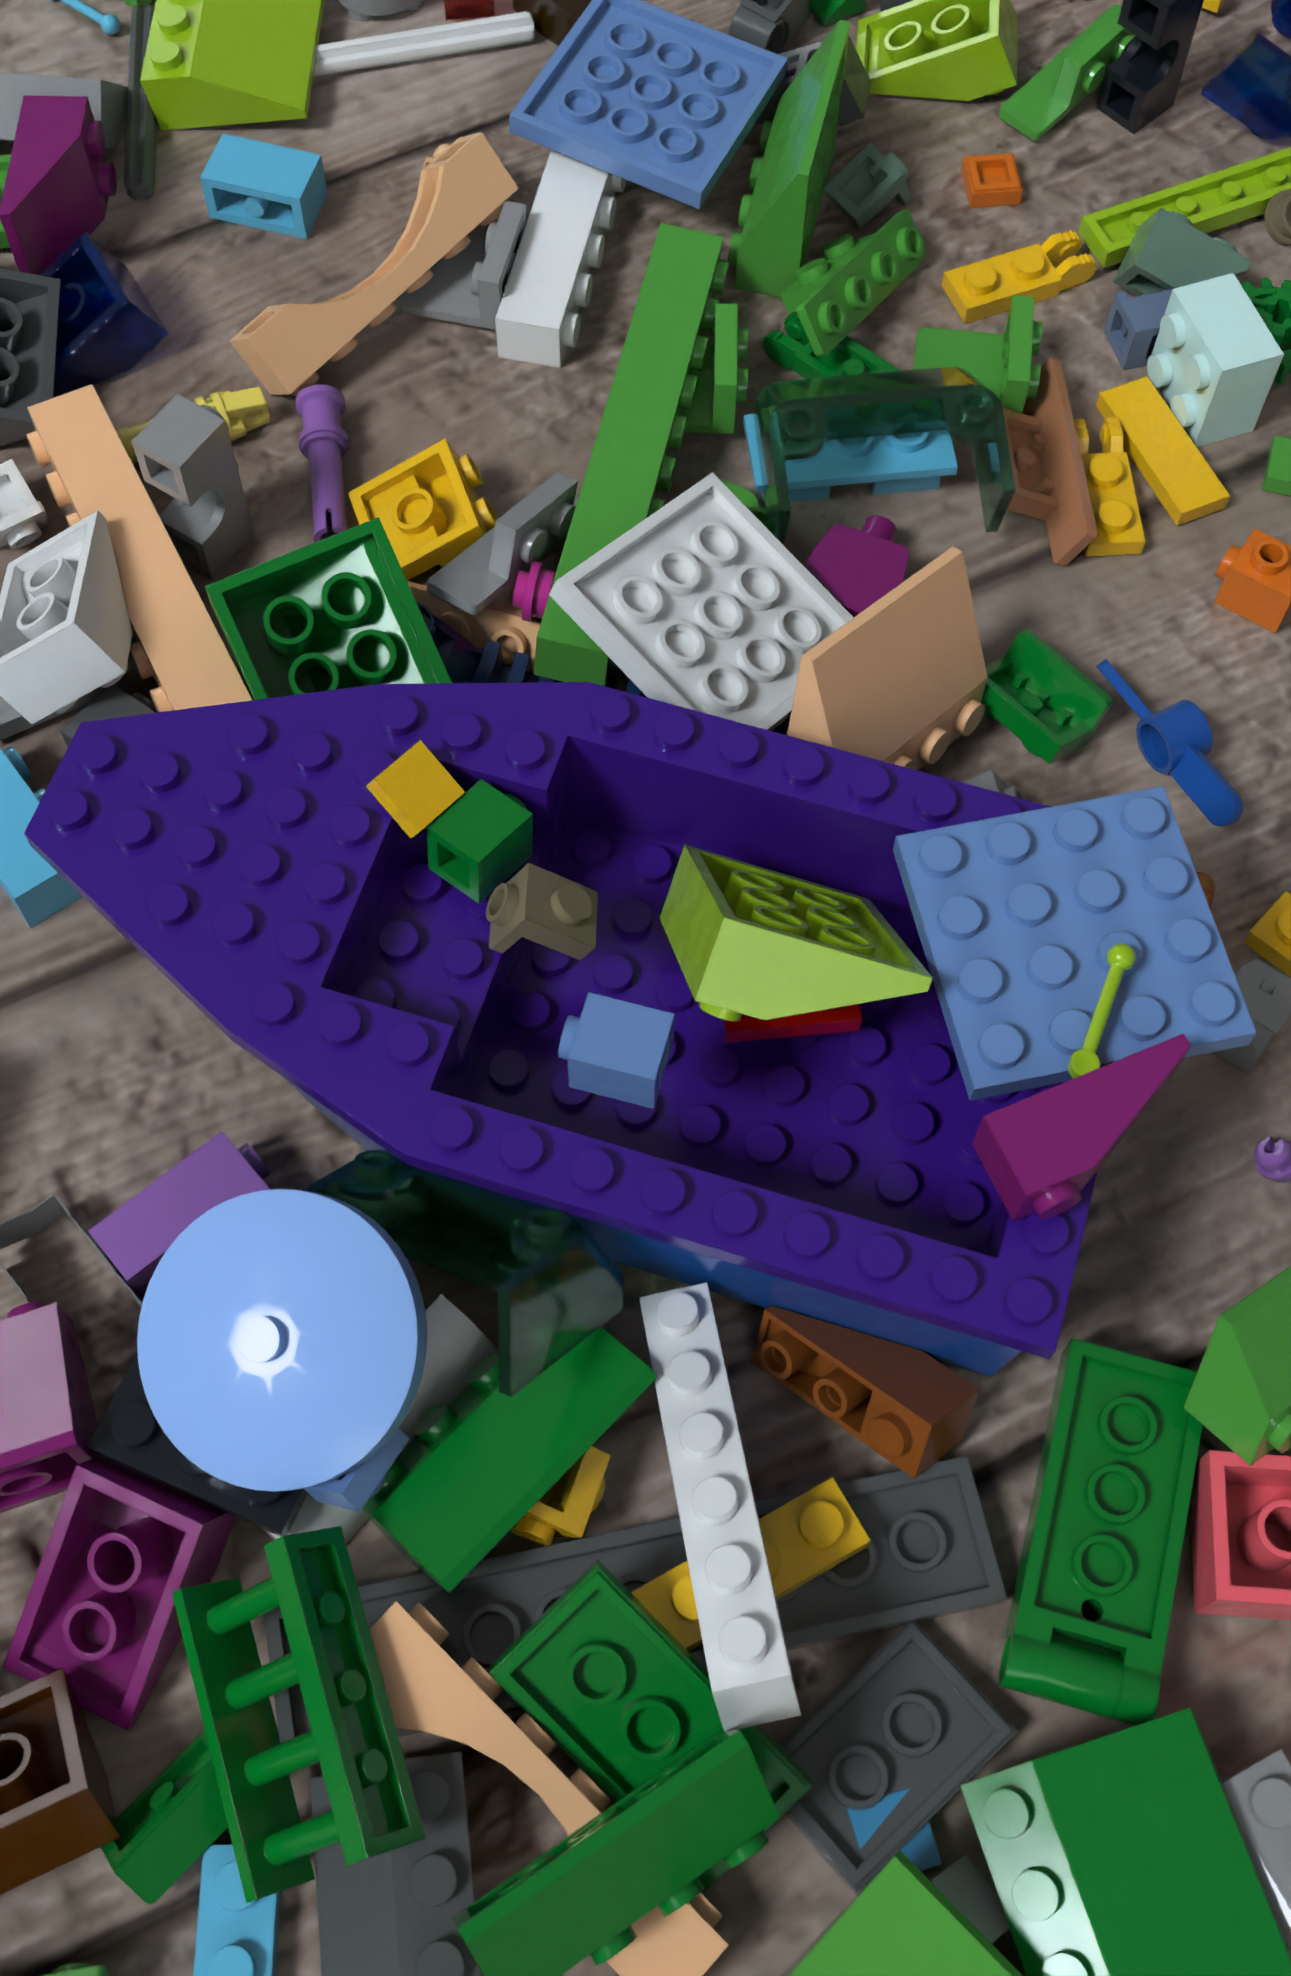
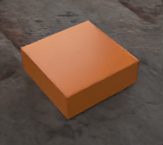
M1014 153L963 157L961 175L969 208L1020 204L1023 188Z

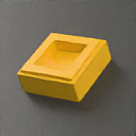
M421 740L366 785L367 789L410 838H413L465 793Z

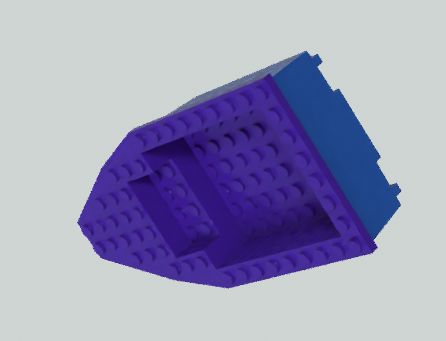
M591 682L375 684L80 723L24 832L30 846L224 1034L283 1076L310 1104L409 1187L522 1234L688 1285L707 1282L711 1292L763 1308L775 1306L925 1352L939 1362L988 1377L994 1375L1022 1351L1047 1359H1051L1055 1353L1097 1172L1079 1193L1082 1197L1081 1200L1067 1211L1048 1219H1040L1038 1213L1035 1212L1013 1221L972 1146V1141L984 1115L1062 1083L970 1101L933 980L928 992L860 1003L862 1022L859 1031L725 1043L722 1019L703 1011L699 1007L700 1002L694 1000L660 921V915L684 844L870 899L931 975L893 853L896 836L1051 806ZM421 740L465 793L482 779L501 793H508L517 797L527 810L533 814L532 856L503 883H507L524 866L531 863L597 891L596 948L582 960L575 959L524 937H521L504 953L489 949L491 922L486 918V908L491 894L478 904L431 871L428 866L427 826L413 838H410L367 789L366 785ZM588 992L675 1014L673 1047L654 1109L569 1087L568 1061L558 1057L559 1044L568 1016H581Z

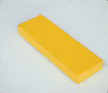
M1147 376L1099 392L1095 406L1103 418L1118 417L1123 432L1124 449L1176 526L1226 508L1230 498L1229 493Z

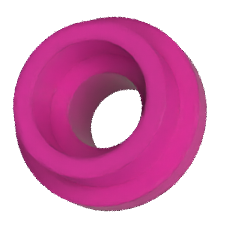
M533 561L530 571H519L516 579L513 606L522 608L523 621L532 622L534 617L543 618L556 572L543 569V563Z

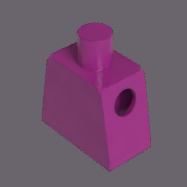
M873 515L866 519L861 531L842 524L831 526L803 563V566L855 617L904 582L910 551L906 546L894 542L898 531L896 525L891 520L883 516Z

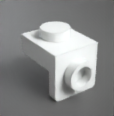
M10 459L0 464V548L9 544L12 549H17L35 541L42 535L40 529L47 526V516L40 501H36L14 461Z

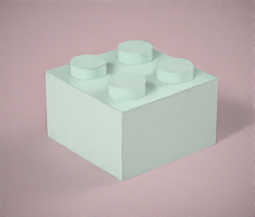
M1230 273L1172 290L1165 314L1160 321V330L1152 354L1148 358L1147 371L1154 387L1160 389L1172 413L1195 446L1199 447L1254 430L1284 353L1235 274Z

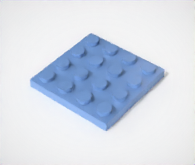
M592 0L509 115V132L700 210L785 77L788 58L641 0Z
M1164 786L896 836L893 853L970 1101L1074 1079L1068 1072V1061L1073 1053L1080 1050L1083 1046L1110 968L1107 962V952L1110 947L1118 943L1130 945L1136 953V961L1132 968L1124 971L1096 1052L1100 1060V1067L1183 1033L1191 1045L1184 1058L1246 1046L1250 1044L1257 1032Z

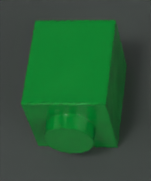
M480 779L427 826L429 869L480 904L500 883H503L532 856L533 814L527 810L517 797L508 793L503 794Z

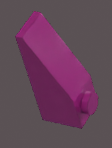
M1184 1033L982 1117L972 1141V1146L1013 1221L1035 1212L1038 1213L1040 1219L1052 1218L1072 1208L1081 1200L1082 1197L1079 1193L1176 1072L1191 1047Z

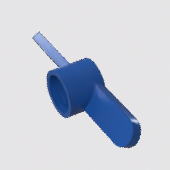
M1106 659L1100 662L1096 667L1141 719L1136 728L1137 741L1149 765L1161 774L1169 773L1213 825L1230 826L1238 822L1243 812L1242 799L1205 756L1212 749L1213 739L1209 723L1199 707L1189 700H1181L1152 714Z

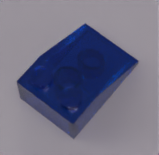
M86 232L41 274V276L60 279L53 398L90 384H97L129 371L169 334L127 266Z

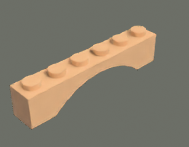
M479 132L456 139L421 170L417 198L407 227L391 254L372 275L351 290L324 302L268 306L229 341L270 395H289L292 393L296 397L302 389L314 385L320 378L316 371L329 359L335 362L350 353L358 344L355 336L367 325L375 327L390 317L396 310L393 301L404 291L412 293L424 286L434 275L430 269L442 257L448 260L464 250L471 242L468 234L479 224L486 226L499 218L504 201L519 188L484 134Z
M396 1601L369 1629L397 1729L424 1731L458 1741L503 1764L540 1796L562 1824L567 1836L603 1812L611 1804L612 1801L580 1768L568 1779L547 1756L556 1748L557 1744L526 1712L514 1723L497 1706L494 1699L504 1689L473 1657L460 1667L441 1648L440 1645L450 1634L419 1602L408 1613ZM701 1893L667 1916H663L657 1906L631 1925L637 1935L636 1939L606 1962L619 1976H703L728 1947V1944L713 1929L723 1916Z

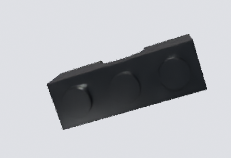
M1123 0L1118 24L1134 34L1135 37L1127 50L1106 67L1096 107L1099 111L1134 135L1173 106L1204 0Z

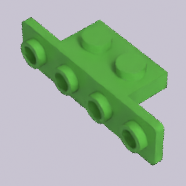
M1112 5L1005 101L1000 107L999 118L1030 139L1038 141L1087 95L1094 92L1103 82L1106 67L1127 50L1135 37L1134 34L1118 24L1122 5Z
M909 210L897 212L875 234L854 240L851 234H844L827 242L822 247L823 255L797 269L795 272L797 279L780 294L788 314L797 312L817 357L828 355L926 259L921 232L915 226Z

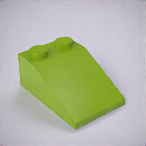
M913 0L858 20L856 51L871 80L869 94L970 101L986 95H996L1007 88L1016 86L1018 18L1012 1Z

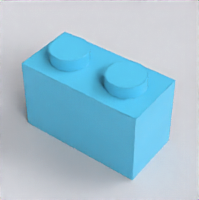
M224 133L221 135L200 176L209 218L302 239L308 238L328 197L322 156L320 154Z

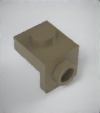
M528 863L507 883H500L489 898L486 908V918L491 922L489 949L504 953L521 937H524L575 959L582 960L596 948L598 892Z

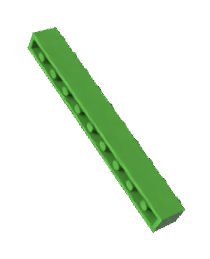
M660 223L552 588L556 580L665 505V500L657 498L659 490L670 491L676 457L668 456L670 448L681 450L688 416L680 415L681 408L692 409L698 376L691 375L692 369L700 371L703 369L709 337L702 336L701 334L702 331L711 333L713 331L715 303H719V299L712 298V294H723L728 274L729 262L720 260L724 238L722 236ZM549 595L536 639L534 675L562 682H591L605 686L610 667L621 669Z

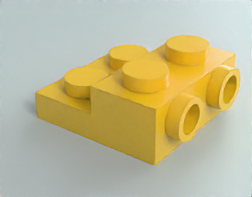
M445 438L348 492L359 525L379 517L407 581L437 564L443 568L495 527L496 520L498 519L488 499L485 496L479 499L475 489L483 485L484 481L475 462L468 453L460 457Z

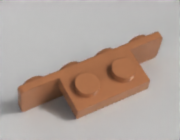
M1050 357L1041 366L1036 398L1026 397L1023 409L1024 414L995 405L984 417L983 424L999 508L1044 520L1054 564L1066 566L1095 539L1097 527L1062 362Z

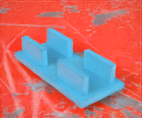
M942 397L746 414L743 418L756 493L762 492L763 505L829 499L831 486L872 482L873 495L939 489L941 476L957 474L958 465Z

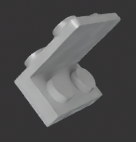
M505 201L498 222H490L486 237L468 234L471 240L469 245L456 256L448 260L442 257L430 268L434 275L424 286L412 293H407V291L402 293L399 300L400 311L405 314L496 330L495 317L527 223L526 204Z

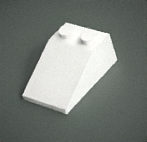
M98 510L8 563L0 593V696L31 724L54 712L61 714L67 711L79 698L100 686L108 688L114 685L123 677L128 668V656L133 633L107 520Z

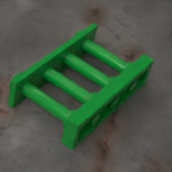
M341 1526L284 1535L264 1545L272 1577L242 1591L240 1579L235 1578L181 1588L172 1593L246 1903L315 1880L309 1854L341 1843L346 1866L426 1839ZM280 1607L291 1653L261 1666L250 1621ZM300 1684L311 1730L280 1743L270 1697ZM320 1762L332 1810L301 1822L289 1774Z

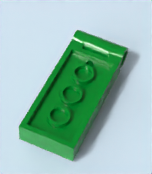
M1074 1338L1070 1340L1061 1353L1005 1633L1006 1642L1000 1663L998 1686L1134 1726L1153 1720L1159 1698L1161 1671L1203 1426L1184 1409L1197 1372ZM1082 1606L1092 1610L1094 1621H1089L1083 1616Z

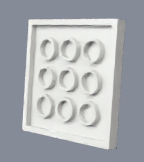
M713 472L556 580L549 593L550 597L648 698L769 731L774 730L791 716L801 656L854 618Z

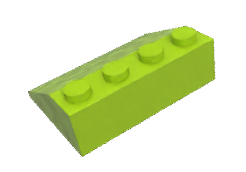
M156 0L140 83L161 131L307 119L317 58L315 50L316 46L319 45L325 0Z
M684 844L660 915V921L695 1001L700 1002L699 1007L706 1013L728 1021H740L742 1014L762 1020H770L928 992L933 979L932 976L870 899Z

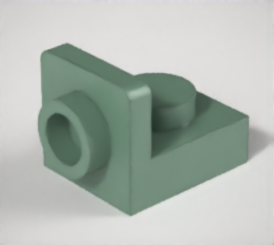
M871 143L862 149L823 187L828 198L860 230L894 197L904 206L913 199L906 180L910 177L908 169L894 153L889 152L884 157Z

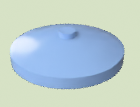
M290 1189L261 1190L224 1201L205 1212L181 1232L161 1258L149 1281L142 1302L137 1335L138 1364L144 1392L153 1415L174 1446L188 1460L219 1480L238 1487L272 1492L296 1490L331 1481L356 1469L377 1453L397 1431L409 1412L422 1379L427 1350L426 1313L417 1279L407 1258L387 1231L361 1210L342 1200L324 1194Z

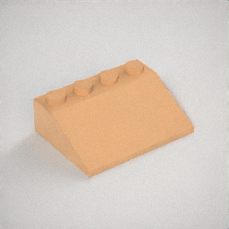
M952 546L801 656L787 736L918 771L926 763H936L942 757L948 745L961 735H970L977 728L985 712V705L981 703L988 677L964 555L961 550Z

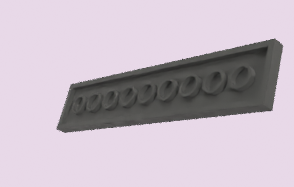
M968 1456L936 1462L915 1479L903 1470L838 1483V1487L871 1542L864 1550L778 1599L777 1605L787 1651L902 1626L913 1621L920 1622L1003 1603L1007 1599ZM809 1490L755 1501L759 1519ZM680 1518L484 1559L450 1593L424 1573L358 1586L369 1629L396 1601L408 1613L419 1602L450 1634L440 1645L441 1648L460 1667L473 1657L489 1673L491 1665L598 1559L632 1592L687 1561ZM279 1607L264 1615L270 1662L291 1653ZM702 1643L690 1650L689 1653L707 1669ZM300 1684L274 1695L280 1743L311 1730ZM505 1690L494 1699V1702L504 1713L524 1710ZM397 1729L398 1737L424 1732Z

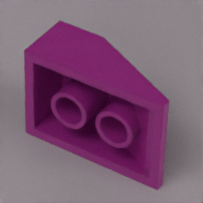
M23 95L0 206V219L20 272L54 278L105 219L109 196L116 195L117 178L113 163H106L104 156V128L100 120H94L88 97Z
M100 1456L77 1464L3 1668L30 1682L63 1668L69 1677L80 1707L125 1730H129L138 1720L182 1637L172 1593L181 1588L211 1582L236 1517Z

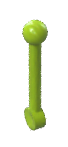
M1126 943L1115 944L1107 952V962L1110 968L1083 1046L1080 1050L1074 1052L1068 1061L1067 1069L1072 1078L1100 1068V1060L1096 1052L1124 971L1132 968L1136 961L1134 949Z

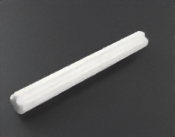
M525 11L320 44L316 46L315 50L317 58L314 76L528 43L533 41L535 37L534 21L531 13Z

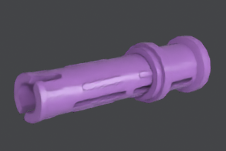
M320 384L302 389L297 394L295 401L296 411L303 419V430L299 434L298 439L299 449L304 457L309 460L314 542L330 537L331 528H333L335 534L348 530L342 458L348 450L349 438L341 426V416L345 412L346 406L345 397L336 387Z

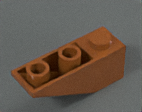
M769 1306L764 1309L751 1358V1363L914 1479L962 1442L979 1392L977 1387L921 1350L775 1306Z

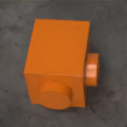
M1254 528L1242 548L1232 544L1223 557L1215 573V576L1223 579V582L1214 602L1276 633L1291 610V546Z

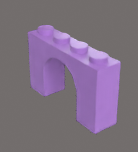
M221 1131L89 1229L88 1232L139 1299L143 1301L149 1281L158 1263L179 1234L194 1220L224 1201L247 1193L271 1190L263 1181V1179L270 1175V1172L248 1143L237 1149Z

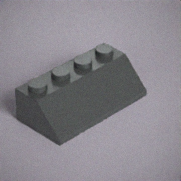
M461 1751L405 1759L426 1839L346 1866L341 1843L314 1852L322 1976H481L478 1964L452 1919L454 1915L474 1902ZM323 1776L310 1779L312 1818L332 1810Z

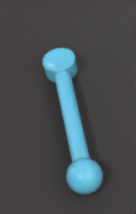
M60 0L99 23L106 34L115 35L120 30V21L115 15H103L80 0Z

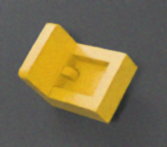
M591 1446L510 1531L521 1538L547 1546L551 1545L553 1537L582 1538L590 1514L597 1508L605 1491V1479L603 1476L611 1455Z

